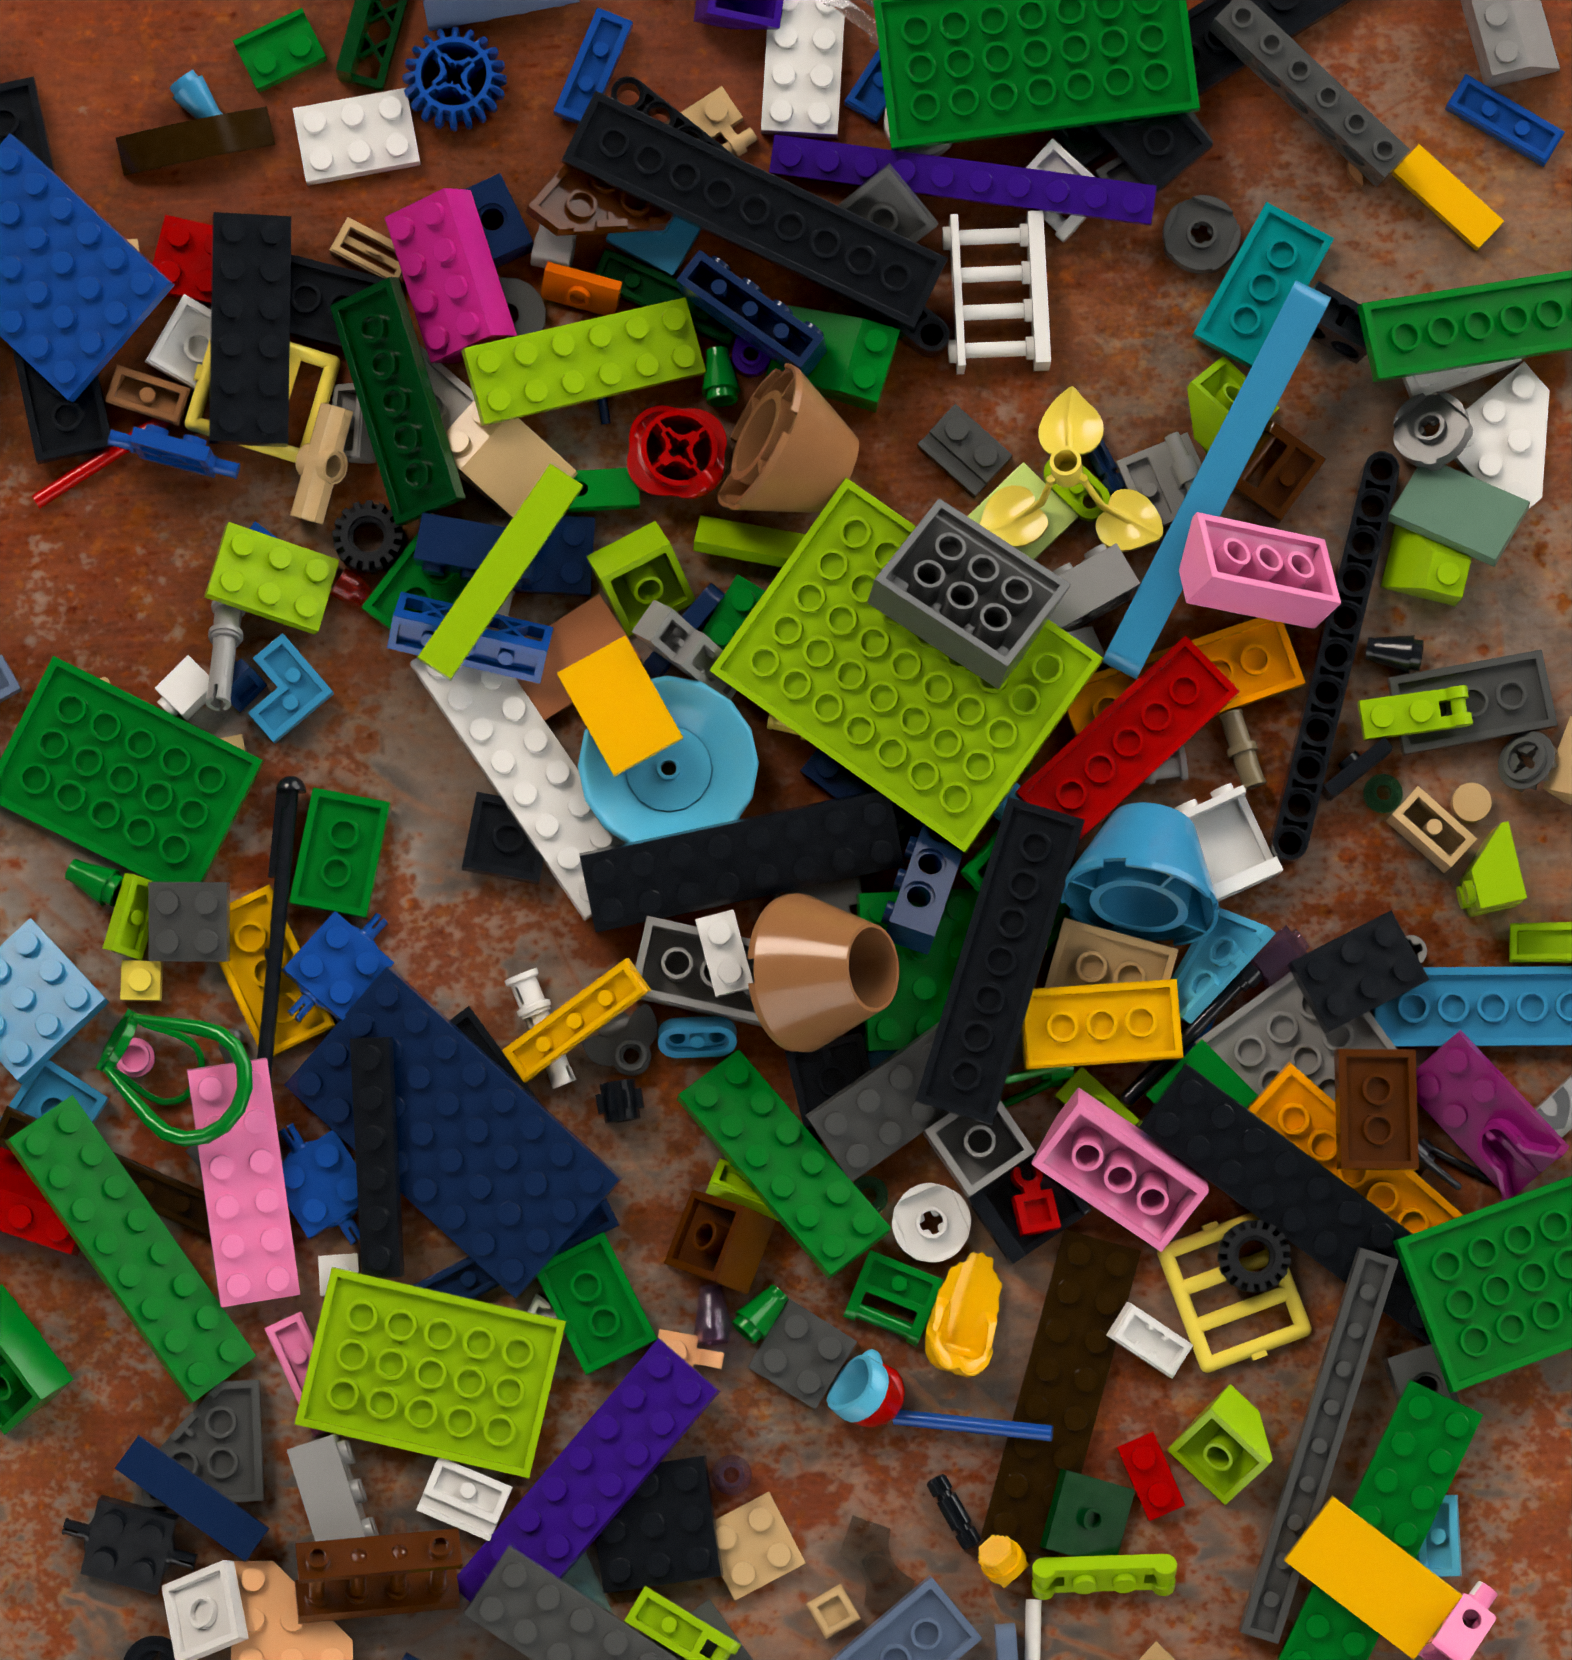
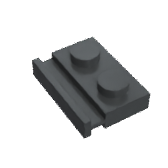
M956 404L939 420L925 438L917 444V448L974 499L1013 456Z

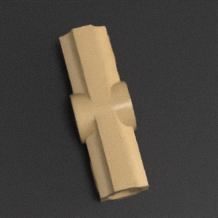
M320 404L310 443L303 445L296 456V470L301 477L290 516L323 524L333 485L341 482L347 472L348 460L343 449L353 411L331 404Z

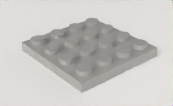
M1291 972L1195 1041L1197 1044L1203 1039L1257 1095L1266 1088L1290 1061L1334 1101V1050L1397 1049L1370 1012L1324 1034Z

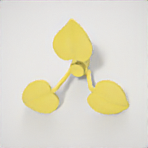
M1073 386L1066 389L1052 402L1039 426V441L1043 450L1051 455L1050 467L1052 473L1046 478L1047 482L1039 500L1035 502L1033 493L1025 487L1014 485L1004 487L994 493L988 500L979 523L1015 548L1030 545L1039 540L1048 528V518L1039 508L1045 505L1053 485L1058 484L1061 487L1068 488L1081 483L1098 508L1104 511L1098 516L1095 527L1100 541L1105 546L1110 547L1117 543L1122 552H1128L1158 542L1163 537L1161 517L1147 497L1135 490L1119 489L1111 495L1107 505L1090 484L1087 475L1083 474L1080 455L1091 453L1102 441L1104 427L1097 410Z

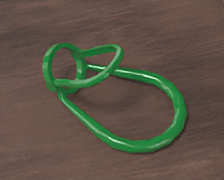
M127 1009L106 1042L96 1069L106 1074L137 1116L153 1133L163 1141L183 1147L209 1144L228 1133L245 1113L253 1090L252 1063L242 1042L225 1027L202 1020L142 1015ZM138 1024L147 1029L175 1037L188 1044L196 1055L198 1061L197 1068L205 1067L204 1054L199 1044L184 1033L215 1040L230 1053L236 1066L237 1088L231 1105L219 1120L203 1129L185 1131L171 1127L136 1094L138 1093L145 1099L163 1106L176 1105L190 1097L189 1086L178 1096L170 1098L158 1097L143 1089L126 1074L115 1068L126 1051Z

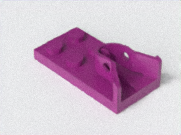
M1461 1029L1416 1069L1418 1103L1501 1191L1502 1198L1499 1202L1514 1197L1556 1159H1560L1570 1147Z

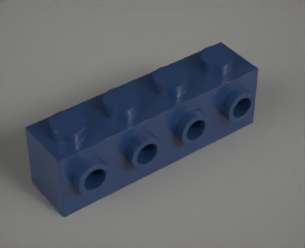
M699 250L676 279L682 296L783 367L785 363L792 364L808 377L827 352L824 333L809 321L803 323L793 316V312L788 306L777 299L774 301L770 300L762 294V290L758 285L746 277L741 279L731 272V268L717 256L709 257Z

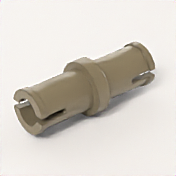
M1235 709L1221 714L1218 720L1221 723L1229 746L1226 752L1228 758L1234 761L1241 784L1244 785L1246 791L1264 785L1267 781L1263 776L1255 752L1258 750L1256 741H1251L1242 709Z

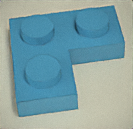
M283 633L253 657L254 661L277 688L251 709L248 714L269 739L276 744L333 696L334 692Z

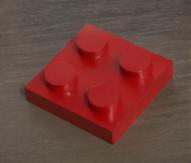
M165 214L152 264L175 284L166 296L181 299L185 294L201 304L211 306L212 225Z

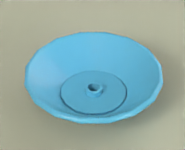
M668 675L651 679L680 730L683 740L616 777L613 776L588 729L586 728L584 731L578 770L585 801L604 829L626 843L738 820L753 798L759 761L752 729L732 700L702 681ZM667 762L675 764V773L665 775L661 771L663 764Z

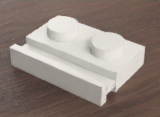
M438 1458L416 1510L490 1541L513 1487L451 1460Z

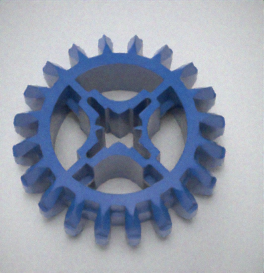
M453 27L451 31L452 36L445 37L443 29L439 28L437 30L438 40L433 41L431 37L425 35L423 42L426 48L414 46L412 52L417 59H406L405 66L410 72L404 73L402 79L404 83L410 86L404 89L405 96L413 99L411 108L414 112L423 110L421 118L424 122H428L436 116L435 127L438 129L444 126L445 121H449L451 131L455 132L458 129V122L464 121L465 127L470 130L473 128L471 118L476 117L479 122H486L487 119L483 110L486 109L489 112L495 113L498 108L494 100L504 99V91L499 87L507 84L506 75L500 73L505 69V64L503 60H495L499 55L496 47L486 49L488 39L485 36L480 37L474 42L475 34L473 30L469 29L464 37H460L459 28ZM460 53L470 57L461 61H455L447 54ZM435 61L440 72L439 76L432 81V86L425 90L423 86L425 74L430 65ZM484 68L486 71L485 84L480 93L475 97L472 94L470 83L477 78V72ZM447 70L451 75L456 74L457 78L460 74L463 89L459 84L453 85V81L449 84ZM447 98H456L462 104L446 105L436 100L443 101Z

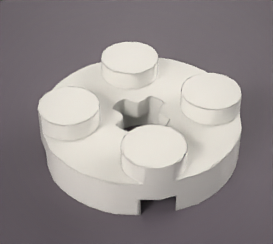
M924 1183L914 1186L905 1192L895 1206L891 1223L892 1232L901 1250L916 1261L942 1262L956 1255L965 1244L971 1227V1215L965 1200L960 1194L947 1186L936 1183ZM931 1212L933 1217L940 1215L943 1222L938 1225V1233L932 1234L929 1229H921L920 1223L925 1221L924 1213Z

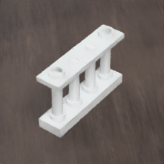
M1043 210L1028 211L1026 223H1020L1018 228L959 230L958 214H950L949 227H942L943 250H950L955 340H948L949 363H956V375L964 374L966 359L1026 356V360H1033V371H1049L1051 365ZM1020 243V247H1027L1028 261H1021V265L961 268L960 245ZM1022 281V284H1029L1030 299H1023V303L963 305L962 283ZM1024 318V322H1031L1032 336L1025 337V341L965 343L964 321Z

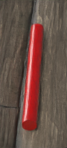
M151 418L138 428L145 429L146 425L150 424L165 429L171 424ZM115 446L106 448L33 494L32 498L41 509L130 450Z

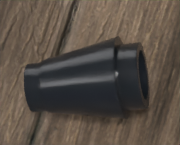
M1415 635L1368 637L1365 660L1373 661L1408 674L1410 670L1420 671L1424 640L1415 639Z

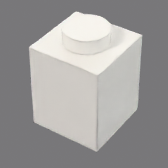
M187 655L155 687L161 696L157 703L166 712L174 716L180 714L188 721L205 704L209 675Z

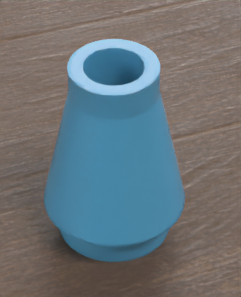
M194 70L187 72L170 86L169 89L174 95L172 99L195 119L223 114L219 110L203 76H198Z

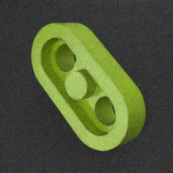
M1050 459L1045 464L1043 470V481L1045 484L1047 476L1052 474ZM1082 465L1083 474L1087 475L1090 484L1102 501L1108 505L1110 500L1108 489ZM1081 483L1068 488L1054 484L1051 489L1081 520L1088 522L1096 521L1098 516L1104 512L1098 506L1092 509L1084 506L1083 499L1091 496Z

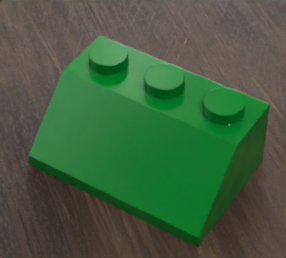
M1 1284L0 1430L6 1435L55 1398L73 1380V1377L67 1371L63 1362L57 1358L45 1342L39 1330L33 1326L21 1310L17 1301Z

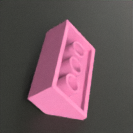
M1196 512L1192 517L1179 568L1186 603L1315 629L1341 604L1325 539Z
M1079 1087L1055 1117L1032 1160L1033 1166L1160 1252L1165 1249L1209 1192L1208 1179L1147 1133Z

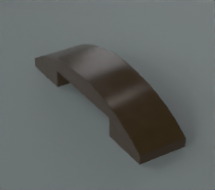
M267 106L185 121L116 137L124 176L275 145Z

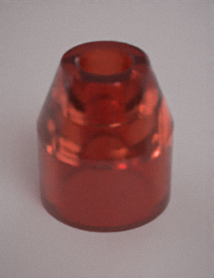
M345 568L331 590L330 595L346 605L362 607L373 591L362 577Z

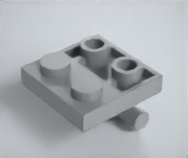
M1179 432L1172 433L1164 438V442L1116 461L1118 473L1120 472L1126 486L1125 489L1135 490L1147 497L1157 509L1163 527L1172 524L1202 465L1188 432L1182 435Z

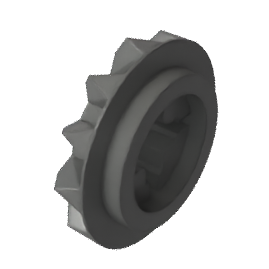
M1536 731L1524 732L1512 738L1503 748L1498 760V772L1502 781L1508 787L1514 788L1521 793L1528 788L1537 790V785L1541 781H1550L1548 774L1552 768L1557 767L1555 755L1558 753L1551 742L1552 740ZM1524 755L1526 758L1533 759L1535 767L1531 769L1526 767L1521 756Z

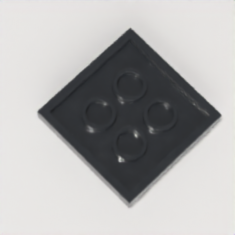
M706 1455L660 1462L596 1538L603 1594L724 1575L720 1548L718 1546L717 1526Z

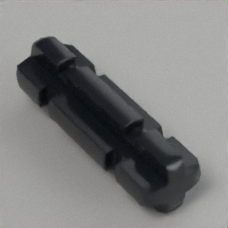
M940 1474L929 1480L927 1487L933 1498L937 1497L939 1501L937 1505L951 1530L956 1531L957 1536L955 1537L961 1548L967 1550L977 1545L981 1541V1537L975 1526L971 1527L969 1524L971 1519L956 1492L952 1493L950 1490L952 1485L947 1476Z

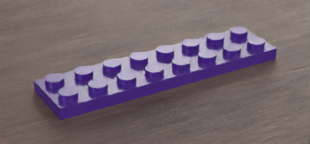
M658 1338L494 1531L490 1541L487 1540L457 1575L459 1592L471 1602L509 1544L562 1579L721 1391L662 1339Z

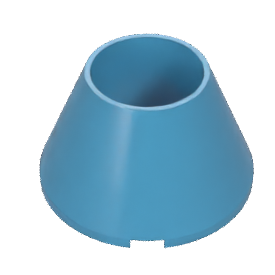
M1131 803L1114 810L1067 874L1061 903H1066L1070 908L1069 916L1073 920L1152 942L1174 940V946L1189 944L1207 936L1216 926L1219 915L1218 901L1194 823L1182 812L1156 803Z

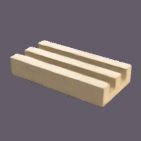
M347 217L329 249L330 254L371 275L382 278H399L401 284L403 274L398 261L348 236V234L352 230L396 253L392 240ZM344 243L396 270L395 274L393 275L341 247Z

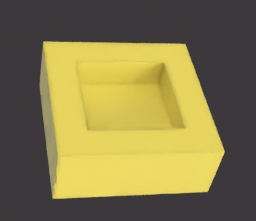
M122 960L120 1000L162 1002L163 962Z

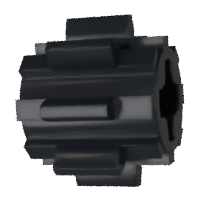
M635 1079L599 1084L601 1094L595 1095L599 1115L604 1114L605 1124L626 1122L640 1118L639 1109L645 1107L642 1088H636Z

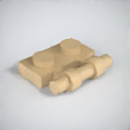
M722 86L680 112L713 139L721 135L726 142L722 146L737 158L747 152L746 147L758 140L750 127L740 134L734 132L732 128L743 121V116Z

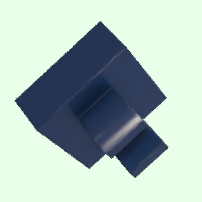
M242 658L238 662L235 660L231 692V705L241 713L267 686L263 679Z

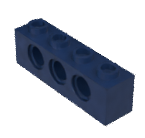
M916 819L914 826L921 828L919 837L910 836L903 857L910 860L907 870L902 868L898 870L892 890L899 892L896 903L888 900L881 923L888 925L886 932L894 944L929 955L964 852ZM932 837H940L946 842H938ZM921 869H929L934 874H926ZM910 901L919 902L924 907H915Z

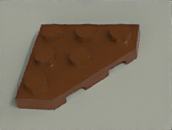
M565 164L532 200L526 210L529 216L556 236L665 230L675 218Z

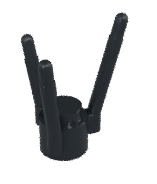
M1425 1137L1422 1141L1418 1138L1419 1169L1414 1171L1420 1176L1428 1168L1455 1190L1461 1189L1462 1186L1458 1181L1433 1162L1434 1156L1485 1183L1490 1184L1492 1182L1479 1169L1436 1147Z

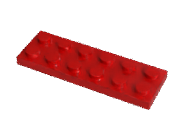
M1185 635L1027 780L1014 795L1020 801L1085 819L1079 839L1080 842L1226 707L1240 691Z

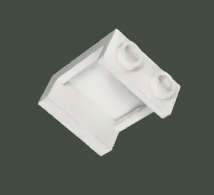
M1232 783L1210 792L1212 799L1198 804L1197 800L1193 799L1174 808L1189 817L1195 825L1218 902L1274 878L1283 871L1278 857H1273L1245 797L1246 789L1244 785L1234 789Z

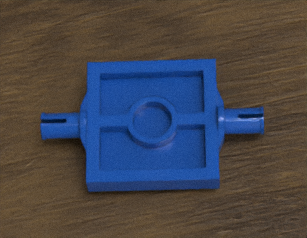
M147 424L145 429L134 427L132 435L113 429L110 431L108 437L109 446L130 450V453H137L141 459L215 478V474L234 479L238 477L240 463L218 458V456L213 454L211 448L206 446L207 441L202 438L187 434L184 435L183 439L168 436V430Z
M336 911L332 913L282 969V972L298 986L302 994L297 1002L287 1011L291 1017L303 1006L294 1018L297 1022H301L303 1017L315 1005L328 1011L338 1021H343L346 1018L345 1014L387 966L392 967L394 964L388 956L378 949L373 940L388 925L385 918L373 929L372 927L381 918L380 914L375 913L368 923L360 929L352 926Z
M294 1123L287 1126L294 1140L291 1139L286 1129L283 1128L279 1131V1134H281L291 1150L285 1160L282 1161L287 1203L303 1231L311 1239L325 1229L339 1226L349 1241L350 1246L357 1243L349 1230L351 1228L360 1241L359 1227L352 1218L358 1211L356 1163L338 1134L331 1130L317 1140L305 1143L295 1128Z

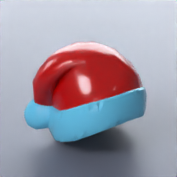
M869 1349L862 1355L852 1358L843 1367L833 1381L826 1401L836 1415L848 1422L863 1427L886 1425L897 1416L904 1403L905 1388L903 1379L896 1369L883 1363L878 1351Z

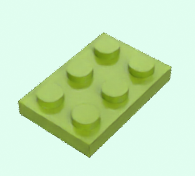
M228 522L223 532L204 597L316 635L319 632L339 559Z

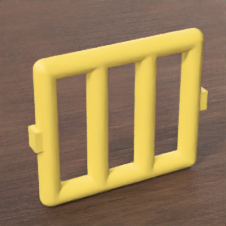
M210 339L202 365L198 364L193 381L197 382L184 422L188 430L209 436V420L202 417L209 397ZM290 342L289 400L301 361L323 368L300 448L287 445V447L238 446L295 463L298 451L303 445L310 443L320 404H329L341 365L340 359L335 355Z
M1252 1212L1220 1224L1214 1221L1201 1226L1202 1231L1169 1242L1162 1252L1157 1250L1158 1258L1190 1343L1193 1344L1192 1348L1198 1364L1205 1373L1216 1371L1250 1357L1254 1361L1268 1356L1267 1351L1307 1337L1312 1332L1310 1321L1289 1266L1288 1272L1279 1282L1278 1288L1200 1317L1197 1316L1190 1294L1225 1282L1227 1279L1221 1274L1220 1266L1183 1279L1175 1257L1222 1240L1228 1230L1241 1222L1261 1220ZM1264 1245L1265 1250L1239 1259L1242 1267L1252 1272L1267 1266L1269 1252ZM1280 1303H1286L1293 1325L1221 1352L1211 1353L1204 1335L1205 1331Z

